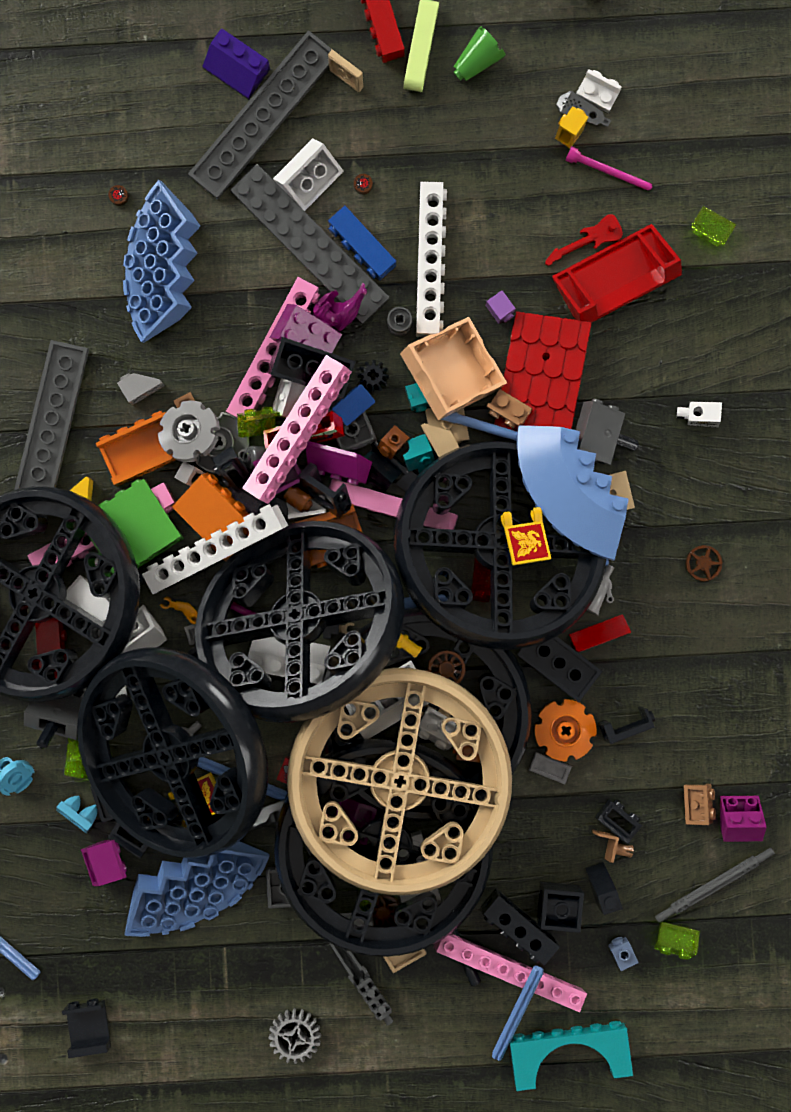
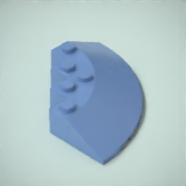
M160 180L151 188L145 197V204L136 214L138 217L134 227L131 226L127 241L130 242L127 254L124 255L123 266L126 268L125 280H123V291L128 301L126 307L133 320L131 322L142 343L178 322L192 308L183 292L195 280L185 266L198 254L188 239L199 229L200 224L185 205Z
M519 425L517 431L518 465L522 472L525 488L534 500L536 508L540 507L542 514L552 524V527L559 534L570 539L574 545L581 546L598 557L614 561L626 518L628 498L610 494L612 476L593 472L596 453L577 449L580 431L564 427Z
M239 841L232 847L214 855L200 858L183 857L182 863L162 861L158 876L138 874L133 889L125 936L143 937L154 933L166 935L169 934V931L178 929L184 931L193 928L196 922L204 918L211 920L217 917L219 911L228 906L232 907L242 898V894L247 889L250 890L255 879L263 872L269 859V854Z

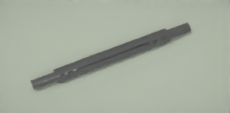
M770 847L759 855L751 856L670 904L671 907L655 916L656 920L660 923L673 914L677 915L760 866L759 863L775 854Z

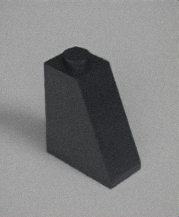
M604 862L586 867L585 870L596 904L603 915L623 909L616 887Z

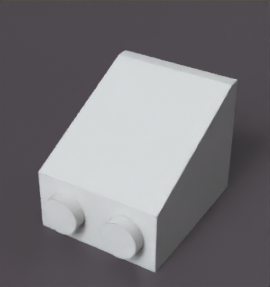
M80 575L67 589L66 599L105 623L110 598L93 596L88 580ZM69 609L67 611V617L70 616ZM85 619L82 622L83 627H85L86 624ZM100 629L98 630V636H99V638H100V636H101V630H100Z

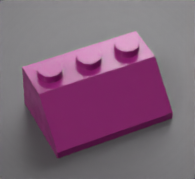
M311 441L307 442V464L310 462L315 464L320 476H325L326 473L335 480L341 481L344 478L348 479L347 482L350 484H366L372 465L370 460L357 453Z

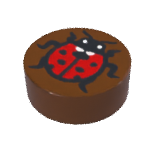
M359 174L354 179V189L357 193L367 194L372 190L373 182L369 175Z
M121 185L113 186L108 193L109 199L114 205L121 206L128 201V192Z

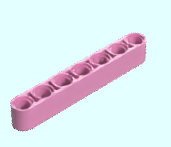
M331 480L329 489L334 492L343 483L346 485L351 503L355 507L396 518L402 501L401 498L339 480ZM430 507L423 526L432 529L454 530L458 515L450 512L439 515L434 512L433 507Z

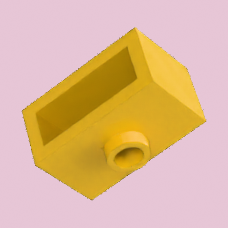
M572 106L567 115L564 114L559 121V128L555 139L571 148L584 130L588 120L586 113L582 109H576Z

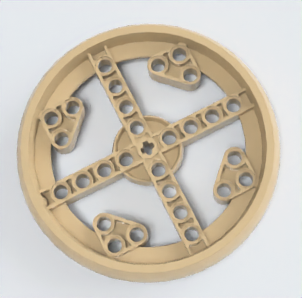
M413 668L383 669L381 674L365 691L348 703L356 707L354 714H346L344 711L346 705L324 716L304 721L290 753L287 772L288 800L296 828L303 841L320 863L333 874L358 888L386 895L420 894L446 886L459 879L479 863L491 849L505 823L512 794L511 761L504 737L496 721L483 704L465 688L450 679L425 670ZM411 694L419 696L418 704H409L408 698ZM404 697L397 744L394 751L382 755L373 766L320 757L328 738L336 727L337 733L341 738L350 739L378 719L379 709L371 702L385 698ZM423 701L432 703L453 716L447 717L442 721V732L464 760L474 759L478 752L482 766L483 785L430 776L425 762L415 754ZM373 707L376 710V715L373 718H367L364 715L366 708ZM409 714H413L416 717V722L413 725L405 723V717ZM449 721H453L456 724V729L453 732H447L445 729V725ZM349 724L352 726V733L349 735L342 734L341 726ZM468 725L476 727V732L472 736H468L465 732ZM407 734L411 735L413 738L412 743L408 746L401 743L402 737ZM466 745L472 746L473 749L469 756L462 754V749ZM401 755L409 757V762L405 766L398 764V758ZM315 762H323L325 769L322 772L315 771L313 768ZM337 765H342L345 768V773L341 776L336 775L333 771ZM358 768L365 771V776L362 779L354 777L353 773ZM377 772H383L386 776L385 780L381 783L374 780V775ZM399 776H403V780H406L405 783H401V786L394 782ZM317 777L370 786L376 801L385 807L376 861L370 860L348 847L357 842L358 831L338 802H327L322 812L317 794ZM416 780H425V787L423 789H416L414 786ZM439 782L446 785V789L442 793L435 791V785ZM457 787H465L466 792L463 796H456L455 790ZM480 789L486 792V796L482 800H478L475 797L476 792ZM394 796L402 798V803L399 806L391 804V799ZM426 796L479 805L472 823L464 834L462 827L457 822H449L421 843V853L428 860L414 864L396 865L405 811L417 807ZM328 807H336L338 813L335 816H329L326 812ZM390 817H397L399 822L396 826L391 827L387 824V820ZM325 827H332L334 834L327 837L323 834V829ZM452 827L459 829V833L455 837L448 835V831ZM351 830L355 836L351 840H346L343 837V833ZM392 837L395 840V844L392 847L385 846L383 842L386 838ZM426 845H434L435 851L432 854L425 853L424 848ZM447 848L455 849L453 857L445 856ZM383 858H389L392 863L389 867L384 868L380 865V861Z

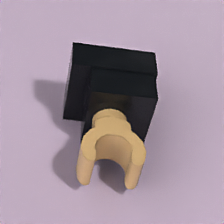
M354 623L327 626L323 631V638L331 639V634H347V627L350 625L354 626Z

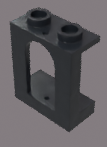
M312 462L298 475L304 492L312 496L314 502L338 518H341L343 514L350 510L352 503L344 483L336 492L323 485L317 466ZM317 493L327 498L332 504L318 496Z
M641 706L638 707L642 719L613 730L611 723L606 720L598 722L604 740L609 744H613L654 728L653 722H655V717L652 711H648L647 708Z

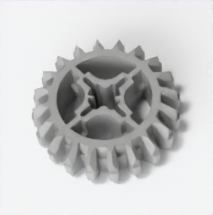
M295 1008L292 1014L288 1010L285 1011V1016L280 1013L278 1015L279 1020L274 1019V1026H271L269 1030L271 1034H269L268 1038L273 1040L270 1042V1047H276L273 1053L277 1054L280 1052L279 1059L281 1060L285 1056L287 1057V1063L290 1062V1059H293L294 1064H297L298 1058H300L301 1062H305V1056L309 1059L312 1058L311 1052L316 1053V1046H320L321 1041L319 1038H321V1033L317 1032L320 1030V1025H314L317 1021L316 1018L310 1020L311 1013H307L304 1016L303 1009H301L300 1014H297ZM296 1022L295 1025L291 1028H282L284 1025L288 1023ZM301 1024L309 1030L311 1036L302 1031ZM296 1029H298V1036L296 1037L294 1043H292V1036L294 1035ZM280 1036L288 1041L289 1048L282 1043ZM299 1044H308L302 1049L294 1050L295 1047Z

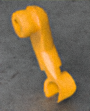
M169 597L163 598L169 601L170 604L168 606L160 604L161 608H174V610L182 611L191 624H196L198 612L190 603L174 602Z

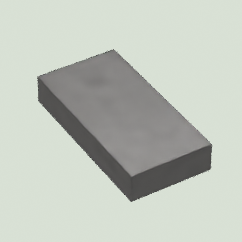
M535 752L528 770L565 784L572 766Z

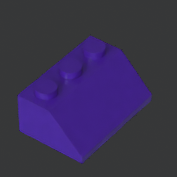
M222 28L211 42L202 66L247 99H250L270 70L269 61Z

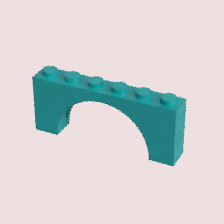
M612 1021L609 1025L591 1024L590 1027L586 1028L574 1026L571 1027V1030L553 1029L548 1033L536 1031L532 1035L525 1036L524 1034H515L509 1043L516 1091L536 1089V1075L543 1059L554 1049L567 1044H582L597 1050L609 1063L613 1078L633 1076L627 1028L620 1021Z

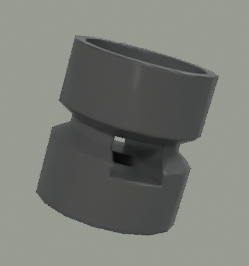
M395 307L389 312L387 326L390 333L394 336L402 337L410 332L412 315L408 309Z

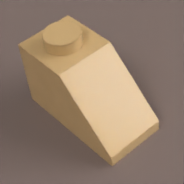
M425 423L420 425L438 458L459 448L458 444L461 442L456 433L452 434L449 430Z

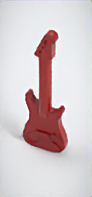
M608 214L597 225L580 230V234L586 233L588 236L559 250L556 248L546 259L545 265L551 266L553 262L561 259L562 256L593 241L595 242L593 249H597L603 243L620 240L623 232L615 215Z

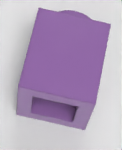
M502 290L490 298L485 305L498 324L502 321L506 323L514 317L513 313L516 308Z

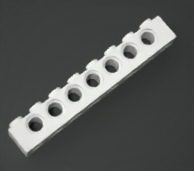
M420 182L416 337H426L443 331V320H440V313H444V302L440 301V294H444V283H441V275H445V264H441V257H445V245H442V238L446 237V226H442V219H446V208H443V201L447 200V189H443V182ZM430 201H436L438 205L436 207H431L428 205V203ZM434 219L438 223L435 226H431L428 224V221ZM429 238H435L437 240V243L431 245L427 242V240ZM432 256L435 257L437 261L431 264L428 263L426 259ZM433 275L436 277V281L428 282L426 277ZM428 294H433L436 299L428 301L425 297ZM429 312L433 313L435 319L427 320L425 315Z
M268 504L259 509L261 513L255 516L254 513L243 517L244 522L238 524L236 521L226 526L228 530L222 533L220 529L210 534L211 539L206 541L203 538L195 542V547L192 549L187 546L178 551L180 555L174 557L172 554L162 559L164 563L158 565L156 562L148 566V571L142 575L152 594L288 526L278 504L273 507ZM260 519L265 521V528L260 525ZM244 527L248 529L249 536H246L244 534ZM227 536L232 538V544L227 541ZM211 544L216 547V552L212 551ZM195 552L200 555V561L196 559ZM179 561L183 562L184 569L180 567ZM164 569L167 570V572H168V577L164 574V572H163Z

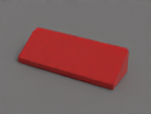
M622 614L571 633L569 636L575 651L581 652L631 633V630Z

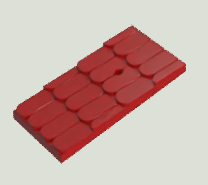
M516 312L504 373L507 383L501 390L533 409L523 426H551L572 429L592 322ZM501 417L495 418L494 425L518 431L517 427L513 429L506 425V420Z

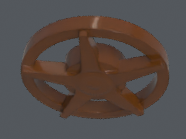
M707 545L698 546L687 555L686 568L694 579L709 581L720 573L722 558L713 547ZM698 549H707L704 556L699 557L694 554ZM710 550L716 554L718 562L711 560L709 557ZM691 556L696 559V567L692 571L689 565ZM712 565H718L715 574L710 576L709 569ZM697 570L705 571L707 578H700L694 572Z

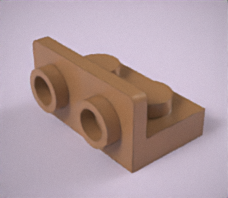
M499 389L492 402L486 406L491 416L496 419L501 417L506 420L505 424L513 429L515 427L518 428L519 425L523 426L533 410Z
M711 784L684 785L686 824L710 825L715 820L716 810L712 805V800L715 799V791L712 789Z

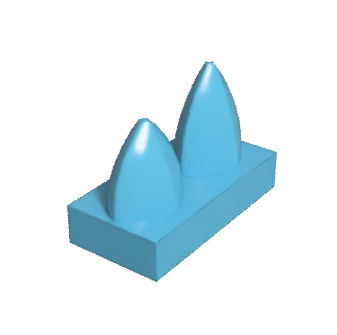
M73 796L64 802L61 801L56 807V811L87 834L96 819L97 806L91 805L78 814L80 796Z

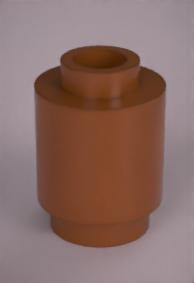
M291 486L284 495V499L287 500L286 502L301 513L304 511L308 512L313 505V497L299 487Z

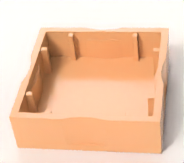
M469 317L448 326L437 334L428 335L409 344L400 353L438 421L497 392L507 383L494 359L487 352L482 338Z

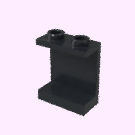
M98 998L87 1000V1003L79 1004V1001L68 1003L62 1010V1015H67L71 1046L67 1050L68 1059L107 1053L111 1048L105 1000L99 1001Z

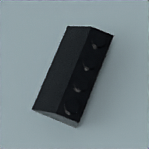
M281 337L272 355L267 373L307 386L326 355L347 367L351 374L356 361ZM351 374L348 381L339 391L338 397L344 399Z

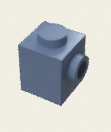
M617 937L608 945L621 971L639 963L626 937Z

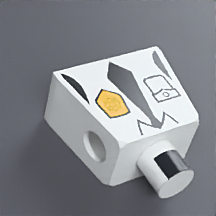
M690 402L689 408L677 407V419H688V425L719 427L722 403ZM694 412H699L701 416H695Z

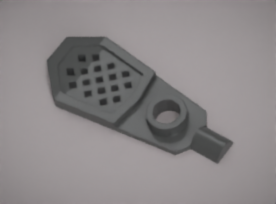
M573 91L561 95L556 104L560 114L567 115L572 106L582 109L586 116H588L587 123L595 126L601 123L608 127L611 122L610 119L603 116L601 110ZM589 114H595L596 118H590Z

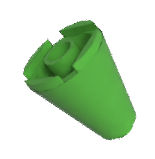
M480 26L453 66L455 68L453 73L460 81L462 79L467 81L503 59L506 54L503 49H498V42L492 35Z

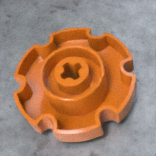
M563 699L561 705H558L556 701H552L545 705L538 713L541 722L534 724L535 740L539 747L546 746L545 754L552 759L566 762L568 757L572 755L577 760L587 754L592 748L593 744L589 740L597 734L596 722L592 714L584 713L586 707L583 704L571 699ZM562 726H569V728L567 729L569 732L568 734H561V732L563 731Z

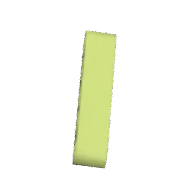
M420 0L403 89L417 92L423 91L439 8V2Z

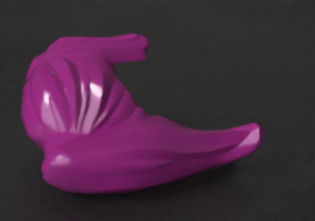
M362 283L356 294L344 303L334 302L335 297L339 295L336 290L324 295L313 307V315L330 327L342 331L357 317L361 302L367 294L365 284Z

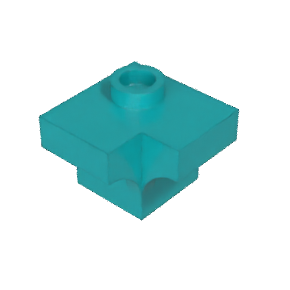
M418 384L405 386L411 411L416 410V413L427 410V407L430 405Z
M425 434L407 440L409 450L403 457L409 472L417 469L420 474L435 460L432 448Z

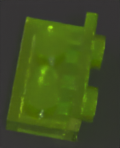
M262 407L260 411L246 409L244 413H238V437L264 435V430L275 428V417L280 416V412L273 410V407Z
M661 922L658 942L655 944L654 949L660 950V953L665 955H671L672 953L679 955L678 957L681 959L689 960L697 955L700 931Z

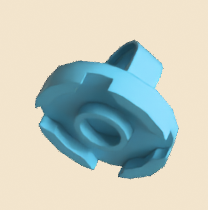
M9 757L0 760V792L2 794L10 796L9 793H20L29 786L33 780L31 777L32 773H34L30 763L25 760L13 761Z

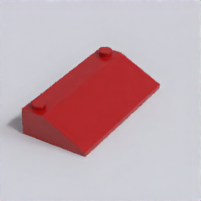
M650 224L553 275L552 279L573 317L576 320L594 322L681 276L682 266L681 259L656 228Z

